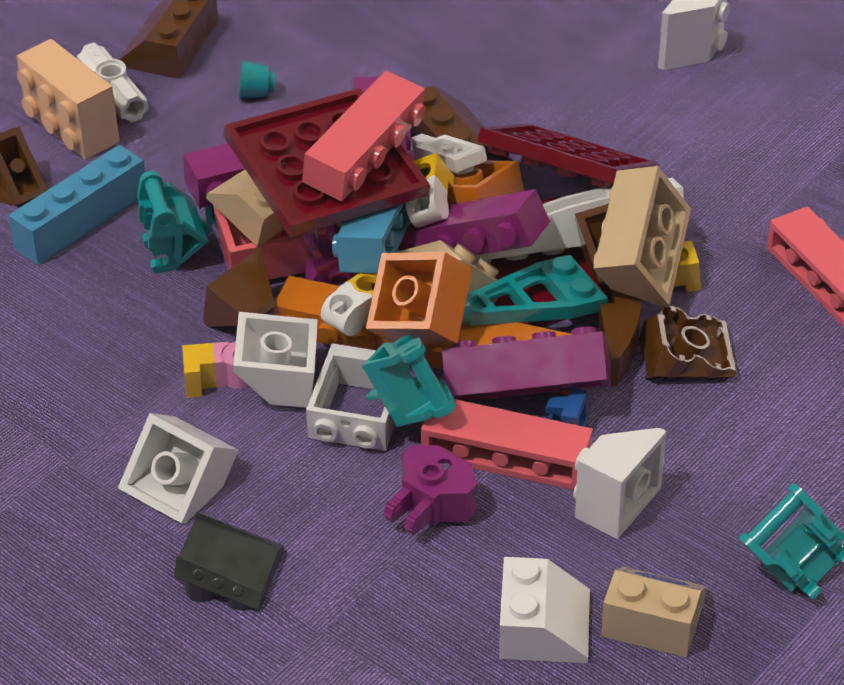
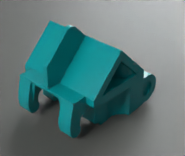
M151 170L143 173L139 180L137 193L139 206L138 220L139 223L143 224L144 230H148V233L142 234L141 238L144 246L148 247L149 252L152 251L153 256L165 255L161 259H152L150 261L154 273H163L180 268L181 264L208 242L207 235L211 232V228L200 219L194 200L170 182H163L159 172Z
M411 334L401 337L392 344L389 342L382 344L362 365L374 386L366 395L367 400L381 398L397 427L424 421L433 416L435 418L444 417L457 406L445 382L442 379L438 380L425 359L424 353L427 350L420 337L413 339ZM409 366H411L412 370L414 371L416 378L412 377L408 368Z
M793 482L787 488L789 493L749 534L743 532L738 539L789 591L792 592L798 586L814 601L823 592L818 587L817 582L836 563L844 564V545L840 543L844 539V534L822 513L823 509ZM802 506L804 508L803 512L763 550L761 546Z

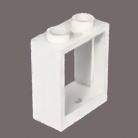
M331 344L306 409L308 438L362 448L387 450L395 423L386 407L383 409L381 418L329 409L338 384L368 389L374 388L362 365L376 350Z

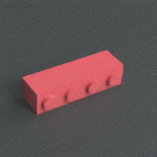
M385 70L305 153L302 182L341 202L352 190L357 191L364 183L366 175L373 168L377 169L381 166L393 146L398 147L402 143L406 132L412 126H418L422 121L426 111V106L423 105L425 88Z
M808 206L770 220L767 249L844 327V240H841L827 226L825 221L819 218Z
M455 399L457 406L451 413L441 418L433 416L425 420L422 425L421 445H439L470 463L474 469L574 490L577 484L576 459L585 447L590 448L592 446L593 428Z

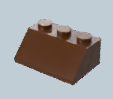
M163 0L157 5L118 60L125 63L128 69L180 79L219 22L217 0Z
M435 86L425 88L423 105L426 106V111L420 124L410 128L411 138L419 134H425L434 138L448 135L484 146L487 161H514L510 155L506 157L488 152L489 145L477 142L480 128L484 127V125L463 102Z

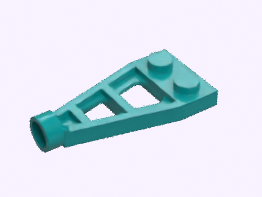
M571 255L561 256L535 263L468 293L461 325L469 324L472 326L572 319L599 312L600 304H607L608 298ZM535 284H543L556 301L533 302L524 292V289ZM507 294L515 304L514 306L495 307L491 301Z

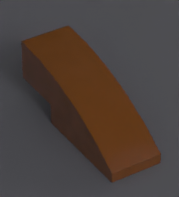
M609 287L608 303L600 304L598 332L602 331L607 339L611 386H618L628 371L635 355L639 339L642 299L612 290Z

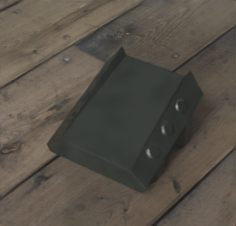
M196 511L194 523L179 557L176 556L174 578L184 583L186 595L192 601L204 603L211 601L216 596L225 598L228 605L233 609L242 611L255 609L260 611L282 557L284 545Z

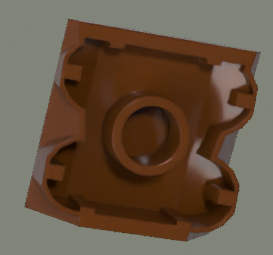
M670 305L663 306L658 314L643 322L639 341H642L647 371L645 379L735 377L736 367L726 321L704 313L699 314L696 318L688 317L683 310Z

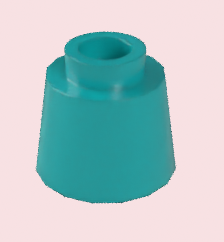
M241 60L239 99L267 97V92H274L275 72L269 71V66Z

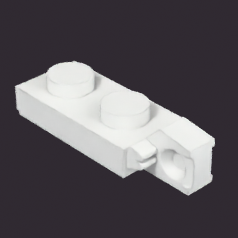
M419 134L411 138L416 159L437 153L453 174L469 173L474 170L475 165L487 161L484 146L455 137L442 135L434 138L425 134Z

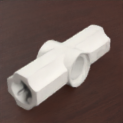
M95 42L85 45L81 53L77 55V59L112 85L117 114L121 119L129 120L130 123L142 119L143 114L149 109L148 100L127 76L125 63L113 59L103 46H98Z

